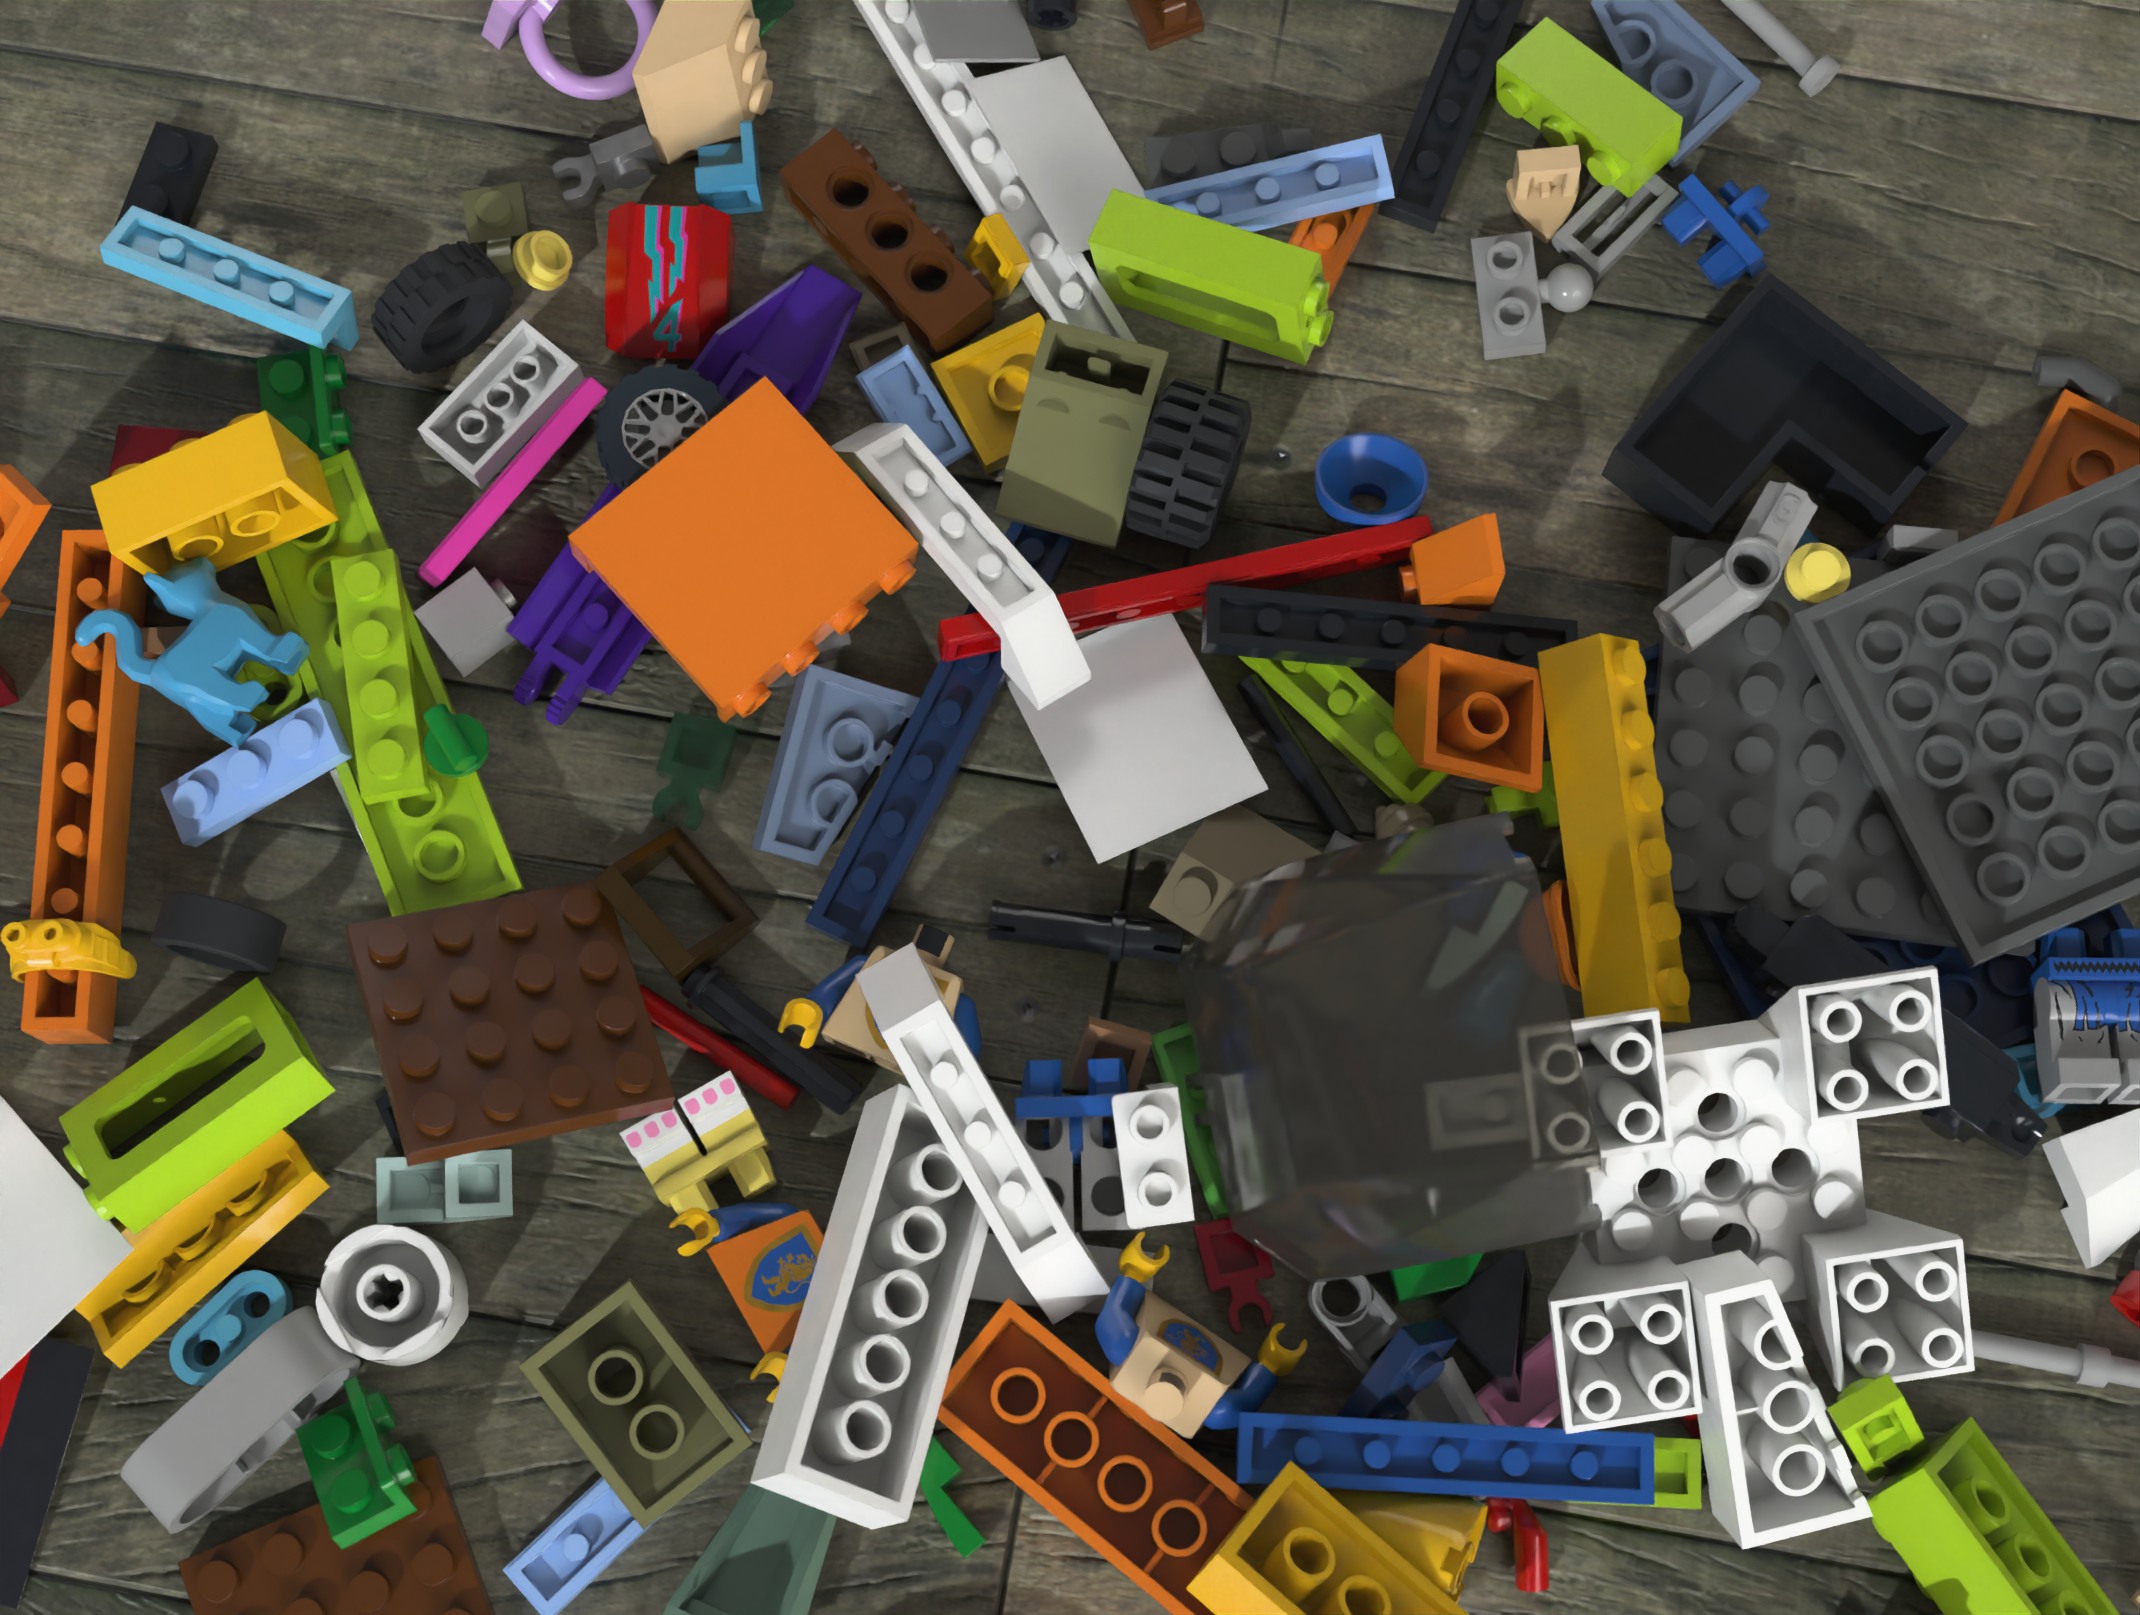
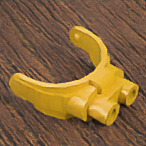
M64 918L24 920L7 924L1 932V941L6 946V950L10 955L11 977L19 983H25L26 972L35 970L69 969L92 971L112 975L120 979H131L135 976L137 970L135 957L129 951L121 948L120 940L112 932L97 923L76 922Z

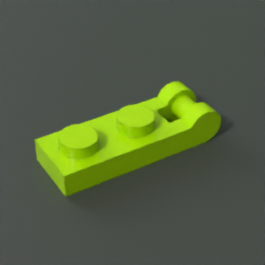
M1888 1373L1876 1380L1867 1377L1853 1382L1840 1392L1837 1397L1838 1402L1827 1408L1847 1443L1850 1452L1871 1484L1889 1474L1886 1467L1908 1454L1913 1460L1930 1450L1904 1396Z

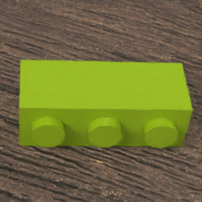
M1547 16L1497 61L1496 98L1503 109L1511 116L1524 118L1542 132L1544 138L1552 147L1579 145L1580 161L1587 166L1593 178L1604 186H1613L1627 198L1635 194L1678 153L1683 117Z

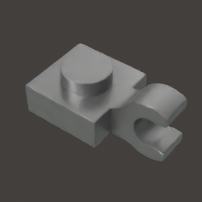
M646 124L588 144L591 150L590 154L578 158H564L557 161L551 167L558 184L570 179L581 181L576 188L562 193L568 210H579L588 206L595 198L596 191L601 185L604 186L606 193L618 188L631 189L644 184L650 176L662 172Z

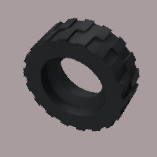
M457 241L456 244L451 245L447 243L439 246L436 250L428 251L419 256L418 260L404 267L400 274L388 283L384 288V293L381 297H378L374 305L376 309L371 315V322L374 324L372 329L407 371L411 370L413 374L437 372L438 369L448 368L456 364V361L461 358L467 357L481 343H485L492 336L491 333L496 327L501 325L505 319V313L511 307L512 302L510 298L513 296V289L510 286V282L477 244L473 242L468 244L466 241Z

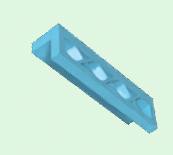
M132 205L99 246L103 263L323 350L330 343L351 351L359 340L351 290Z

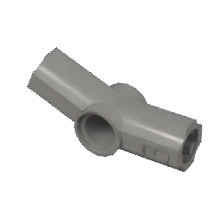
M1769 480L1725 556L1654 608L1653 614L1659 623L1660 631L1674 647L1682 649L1687 654L1691 653L1743 613L1758 608L1766 600L1779 581L1787 561L1818 508L1811 501L1806 491L1789 482L1777 483ZM1746 566L1751 568L1758 575L1760 584L1750 585L1744 583L1736 576L1734 567Z

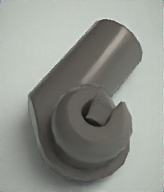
M2036 356L2033 362L2032 383L2034 386L2075 388L2086 393L2085 399L2113 413L2117 412L2118 397L2123 396L2119 379L2091 360L2074 357Z

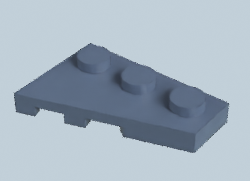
M1593 0L1590 2L1589 13L1619 71L1683 117L1679 151L1667 163L1671 172L1759 91L1761 81L1675 0Z
M810 664L797 675L751 848L818 866L859 802L857 795L874 768L883 764L893 748L890 743L905 719L911 718L920 698Z

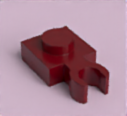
M1259 1211L1194 1226L1193 1231L1209 1293L1229 1289L1231 1304L1228 1308L1227 1318L1231 1331L1235 1335L1242 1333L1238 1321V1311L1246 1305L1257 1307L1261 1311L1264 1328H1269L1273 1321L1272 1309L1266 1298L1258 1292L1256 1282L1274 1278L1275 1274Z

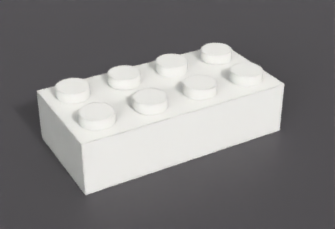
M522 319L422 423L418 431L427 445L479 488L483 489L585 378L579 364Z

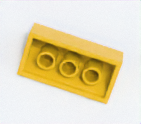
M1291 1460L1225 1537L1186 1587L1192 1595L1215 1615H1469Z

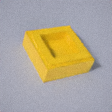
M1001 213L983 217L963 253L968 264L977 267L989 280L995 293L992 296L993 302L1010 297L1031 262Z

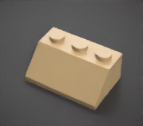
M751 0L664 1L632 71V77L659 162L672 165L697 155L698 149L701 146L719 145L741 136L740 121H753L756 114L763 115L772 96L773 82L768 79L765 66L766 51L761 48L759 38L760 21L758 18H755Z

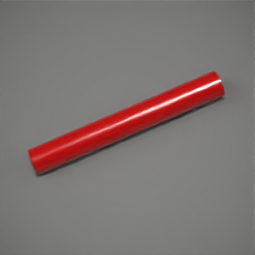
M639 985L650 1021L725 1071L730 1070L737 1079L786 1112L794 1105L801 1093V1089L645 985Z

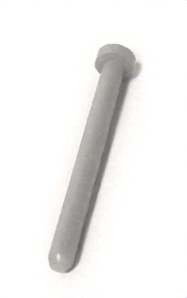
M1720 0L1803 77L1799 87L1809 97H1813L1823 90L1839 71L1840 64L1829 54L1818 58L1757 0Z

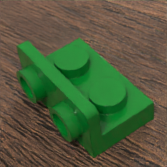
M308 344L309 350L257 357L261 411L266 410L314 451L320 461L345 451V446L353 445L354 435L350 415L346 408L341 409L339 389L347 388L346 367L340 352H332L328 345L323 350Z
M356 1375L343 1381L349 1398L348 1402L295 1429L331 1537L341 1549L417 1511L409 1488V1484L417 1481L416 1471L404 1447L400 1443L394 1446L389 1430L398 1426L393 1409L381 1390L371 1394Z

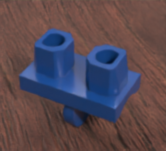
M1693 173L1678 185L1681 197L1673 203L1660 219L1661 224L1682 248L1706 228L1720 241L1696 261L1703 274L1718 290L1738 279L1745 272L1753 279L1767 267L1762 260L1764 253L1740 227L1746 223L1758 237L1771 226V223L1759 211L1770 195L1761 185L1754 186L1743 193L1733 180L1726 182L1718 190V193L1730 205L1727 210L1720 205Z

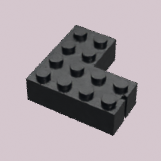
M1768 272L1617 443L1601 475L1680 537L1709 540L1775 463L1866 535L1874 539L1913 491L1917 489L1946 455L1969 423L1772 273Z

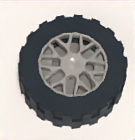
M665 364V367L653 368V365L642 367L640 372L634 375L629 373L621 378V383L615 389L611 388L605 396V405L603 409L599 408L597 415L596 439L601 466L607 472V479L614 488L617 486L624 491L725 409L729 402L726 397L722 398L719 394V387L711 380L706 381L700 377L699 372L690 368L688 371L679 369L677 365Z

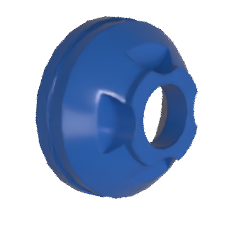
M1355 433L1333 441L1319 456L1314 474L1315 492L1322 508L1341 524L1357 530L1413 518L1423 505L1429 484L1428 469L1423 458L1415 449L1402 440L1379 433ZM1359 494H1371L1380 498L1385 507L1376 512H1364L1355 508L1351 504L1350 499Z

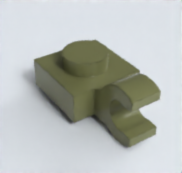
M521 181L461 191L469 244L472 242L477 244L487 254L489 259L510 282L511 287L521 286V277L514 266L512 250L520 237L531 232L526 194Z

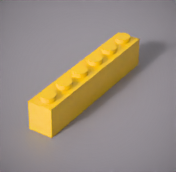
M1598 633L1538 652L1584 1016L1588 1018L1656 1008L1659 1010L1661 1029L1691 1023L1688 1006L1690 985L1683 969L1679 940L1681 920L1674 904L1670 875L1672 855L1665 839L1661 810L1663 790L1656 773L1653 751L1655 731L1652 720L1648 715L1644 686L1646 666L1639 650V643L1636 640Z

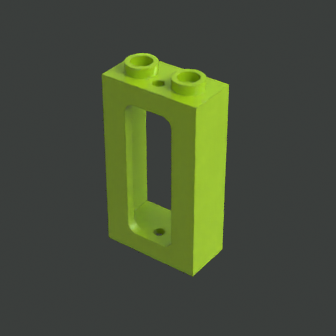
M1112 188L1088 239L1099 281L1113 303L1305 366L1314 346L1322 347L1325 344L1331 331L1334 313L1328 310L1327 298L1330 283L1324 280L1321 254Z
M256 977L60 1116L58 1119L70 1142L63 1147V1152L74 1169L83 1178L88 1179L90 1185L83 1189V1194L94 1211L106 1222L116 1217L136 1235L336 1090L291 1013L265 984ZM262 1042L265 1043V1051L259 1059L118 1159L112 1158L111 1150Z

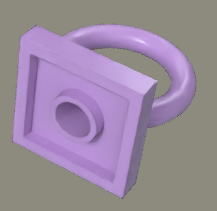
M493 0L481 35L501 50L519 28L521 44L528 61L540 77L555 89L579 99L606 100L621 96L636 87L632 71L658 16L653 0H625L630 6L637 22V45L633 55L623 67L613 73L602 76L583 75L568 69L554 57L546 44L543 25L555 14L565 0Z

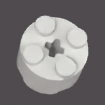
M376 1224L362 1228L344 1238L327 1258L324 1264L326 1268L321 1279L320 1288L317 1287V1313L324 1330L333 1342L357 1357L390 1366L416 1364L439 1353L455 1337L460 1327L465 1323L469 1312L466 1277L453 1253L437 1240L414 1229L398 1225ZM392 1282L404 1288L398 1295L400 1303L394 1309L383 1305V1302L391 1297L387 1286Z

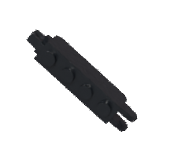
M1748 903L1746 907L1733 913L1734 918L1731 920L1727 919L1724 923V933L1721 936L1725 939L1724 944L1729 946V950L1734 949L1738 957L1755 969L1747 981L1759 989L1757 996L1768 1008L1794 986L1894 972L1893 969L1819 914L1800 916L1789 926L1771 912L1766 913L1764 907L1759 908L1758 904L1752 906ZM1941 1006L1950 1105L1919 1109L1922 1112L1920 1115L1922 1122L1943 1138L1949 1140L1957 1138L1964 1143L1976 1137L2016 1160L2026 1157L2043 1136L2048 1125L2013 1091L2021 1081L2017 1061Z

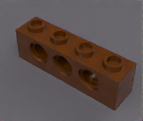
M833 128L779 170L785 199L899 323L905 322L910 335L934 361L958 351L994 322L992 296L995 293L992 285L977 267L972 265L967 269L954 256L955 248L951 240L938 225L932 223L927 227L914 213L916 206L900 184L894 181L888 185L876 172L877 164L863 144L857 140L850 144L836 128ZM854 195L866 199L863 203L853 207L840 204L846 197ZM888 237H898L905 240L901 246L893 249L882 248L878 245ZM926 279H938L945 283L935 291H923L917 288V285Z

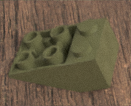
M1047 319L1029 374L995 510V517L1115 550L1126 516V499L1137 457L1151 417L1167 383L1169 351Z

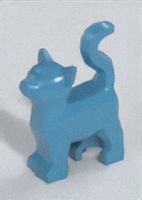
M197 556L186 565H173L161 577L149 572L143 577L145 582L156 592L153 601L157 607L170 614L193 620L185 632L156 660L143 656L142 631L129 614L114 608L97 609L81 620L75 631V640L79 646H87L102 633L109 632L113 634L116 638L115 651L118 667L133 681L152 686L169 700L187 709L205 730L240 750L258 726L257 722L244 712H252L259 703L265 702L270 695L260 683L254 680L243 684L234 680L247 660L259 662L281 673L294 676L310 654L309 643L303 640L302 637L291 631L279 636L270 632L247 603L221 591L216 581V567L207 558Z

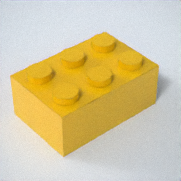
M266 410L260 413L240 415L232 419L227 427L202 438L182 440L174 444L169 452L144 463L122 466L115 470L110 478L90 486L110 553L144 576L149 572L161 577L173 565H186L197 556L207 558L216 567V572H219L339 520L318 455Z

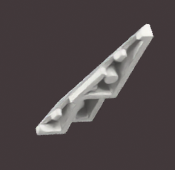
M2140 1108L2042 1144L2069 1206L2061 1209V1213L2086 1269L2101 1264L2140 1231Z

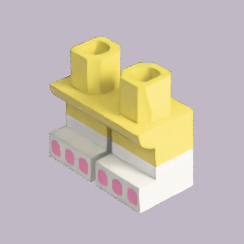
M730 1070L678 1099L688 1120L693 1125L707 1150L706 1156L701 1151L682 1114L674 1105L672 1110L652 1114L619 1133L652 1184L659 1200L668 1208L673 1207L678 1215L689 1208H700L707 1212L720 1208L709 1185L730 1173L746 1200L762 1194L777 1184L771 1161L766 1154L772 1148L738 1080Z

